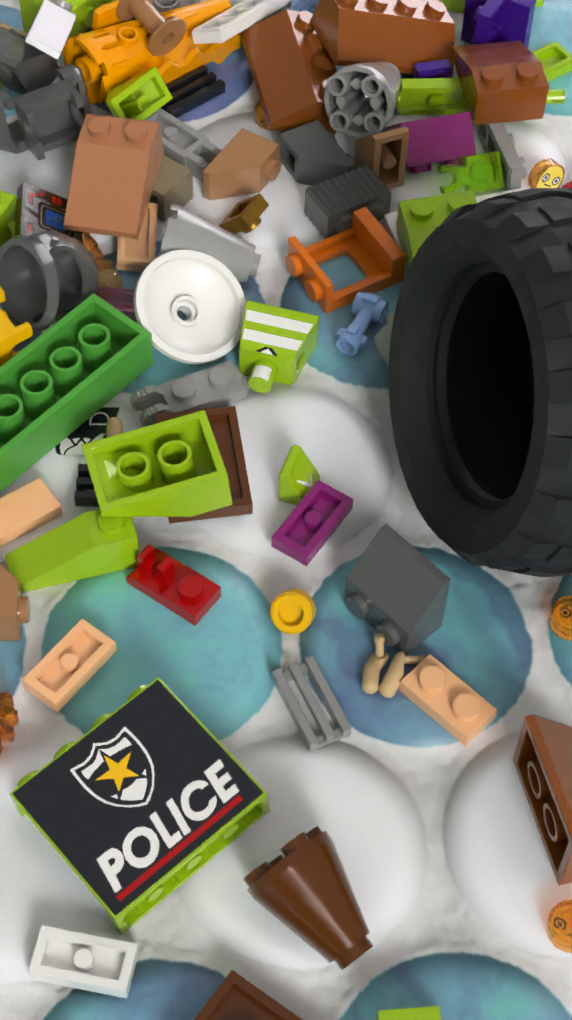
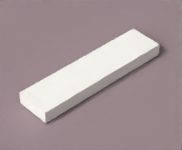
M243 0L191 31L193 43H223L293 0Z

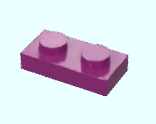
M318 480L273 534L271 546L308 566L351 512L354 499Z

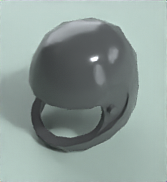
M55 231L23 233L11 238L0 249V286L4 290L6 301L1 303L3 310H5L8 317L17 326L28 321L32 326V330L47 329L55 318L62 319L85 299L96 293L99 286V268L92 253L79 240ZM39 315H42L40 321L34 322L32 320L33 318H38Z

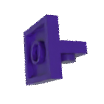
M466 0L461 40L470 43L469 45L520 40L528 48L536 0Z

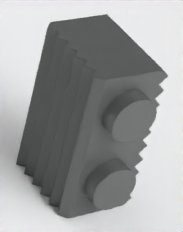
M364 164L363 167L359 166L356 170L346 171L344 175L339 174L338 177L333 176L331 180L327 179L325 182L321 181L318 185L314 184L312 188L308 186L305 190L304 213L308 216L309 221H312L313 226H316V229L326 239L352 228L353 212L363 207H367L378 222L384 218V214L390 213L391 191L367 164Z

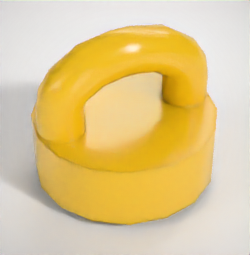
M289 588L282 591L272 601L270 618L280 631L287 634H298L303 632L313 622L317 608L312 597L305 591L298 588Z

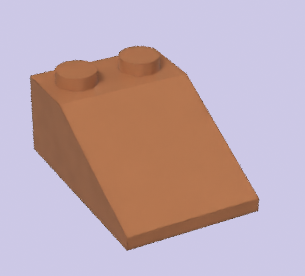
M86 114L76 144L63 224L65 230L138 239L164 155L159 122Z

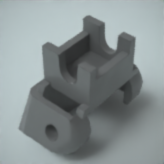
M68 64L56 68L54 72L62 81L11 99L5 89L0 88V150L14 154L29 150L40 161L45 159L44 152L78 140L86 114H92L84 74L80 67ZM3 108L8 110L15 108L18 120L7 124Z

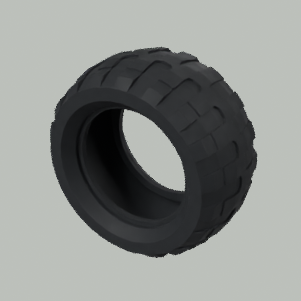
M529 188L518 192H510L485 199L476 204L461 206L450 213L419 247L409 265L395 308L389 351V401L394 441L407 487L423 519L438 538L445 542L466 562L537 577L572 575V189Z

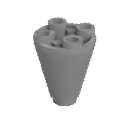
M384 61L344 66L329 77L325 87L324 104L332 129L336 132H344L347 135L358 138L381 132L387 126L394 113L401 85L399 69L394 64Z

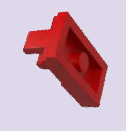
M149 544L137 556V567L126 577L128 584L194 626L221 597V587L187 565H183L158 548L154 549Z

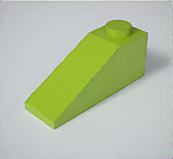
M97 509L85 512L6 554L5 559L8 571L19 580L21 593L137 567V556L139 555L138 537L132 517H102L101 510Z

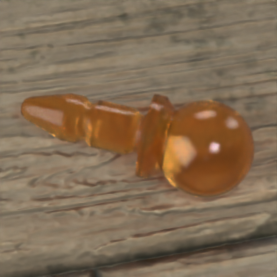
M83 232L82 244L92 253L99 268V286L96 294L104 298L118 295L123 288L121 275L113 269L114 264L111 260L104 259L94 238L89 233Z

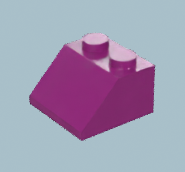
M470 111L387 126L382 130L384 132L407 126L409 140L406 168L409 167L410 174L431 171V163L440 161L444 162V168L465 165V157L476 155Z

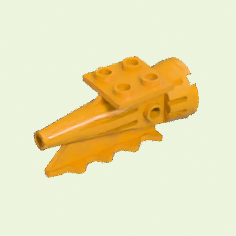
M116 0L109 4H103L94 10L92 30L67 39L62 49V55L65 65H77L82 69L90 103L99 102L98 104L106 101L108 91L156 66L164 83L167 84L211 61L216 64L222 63L232 51L243 46L240 36L242 32L223 43H193L191 31L231 8L229 0H206L168 10L160 14L165 19L171 16L183 19L186 23V33L181 42L172 51L162 56H153L148 50L151 34L137 19L127 22L121 21L116 14L117 5L120 0Z

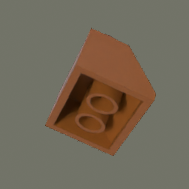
M535 714L525 716L513 762L559 885L572 883V727Z

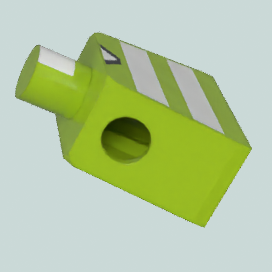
M247 300L239 348V372L250 376L248 385L252 390L259 393H267L271 390L273 382L290 385L296 381L317 346L319 316Z

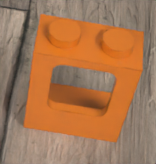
M363 207L353 212L352 228L306 247H303L295 236L288 238V255L285 257V264L291 276L297 277L304 285L309 299L312 302H317L325 314L352 303L359 291L373 294L403 281L406 254L367 207ZM340 255H347L366 278L334 292L333 283L318 265Z

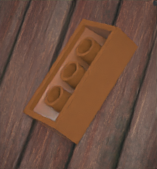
M319 0L310 23L335 66L384 61L394 64L400 73L413 74L415 63L448 59L451 66L450 78L452 77L454 61L451 47L454 46L455 23L442 2L438 0Z
M285 9L243 30L240 35L268 128L289 131L318 120L327 131L332 132L335 136L336 131L330 126L329 117L326 112L324 93L329 77L336 73L337 70L310 23L313 13Z

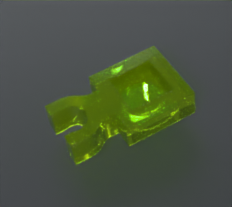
M499 151L460 157L462 167L451 164L437 166L438 173L450 172L453 177L451 184L440 186L442 194L455 192L463 185L465 191L473 190L474 193L504 188Z

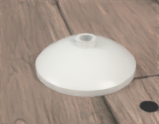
M175 250L154 259L140 275L134 291L135 316L138 324L152 333V345L165 356L187 364L210 363L230 352L241 339L246 299L233 273L214 257L194 250ZM177 311H182L186 315L187 320L180 319Z

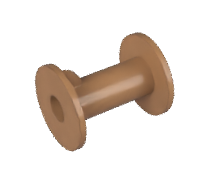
M120 0L116 9L117 17L123 22L134 19L140 22L151 34L148 50L153 56H162L169 53L183 39L186 33V23L184 20L174 16L165 19L152 5L153 0Z

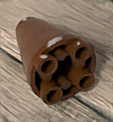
M316 826L306 834L305 832L299 834L280 849L285 858L283 855H280L270 863L264 862L250 872L243 880L249 887L247 889L248 892L259 904L328 962L331 963L335 960L340 969L343 970L372 948L373 945L367 938V935L370 933L333 840L327 831L322 832Z

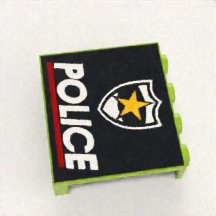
M159 677L147 686L142 685L136 688L128 697L127 702L113 713H106L100 716L93 723L89 732L76 742H69L63 745L55 753L52 761L38 772L33 771L25 775L17 783L18 787L10 793L20 815H26L104 907L110 922L121 935L270 812L267 792Z

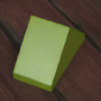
M155 66L108 91L106 104L114 117L145 120L173 99Z

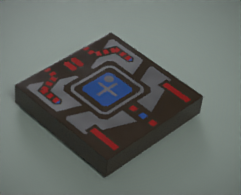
M22 182L17 189L15 237L23 233L55 231L79 240L89 250L90 233L64 229L67 199Z

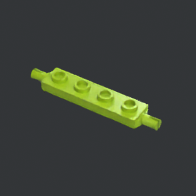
M459 78L401 79L396 101L399 115H451L468 112ZM565 89L548 90L546 104H564Z

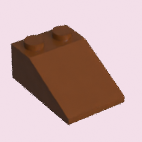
M520 40L451 47V54L473 125L543 119L549 84L541 61Z

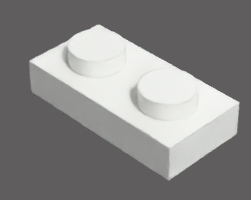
M41 925L28 975L30 980L127 998L139 953V946L137 943Z

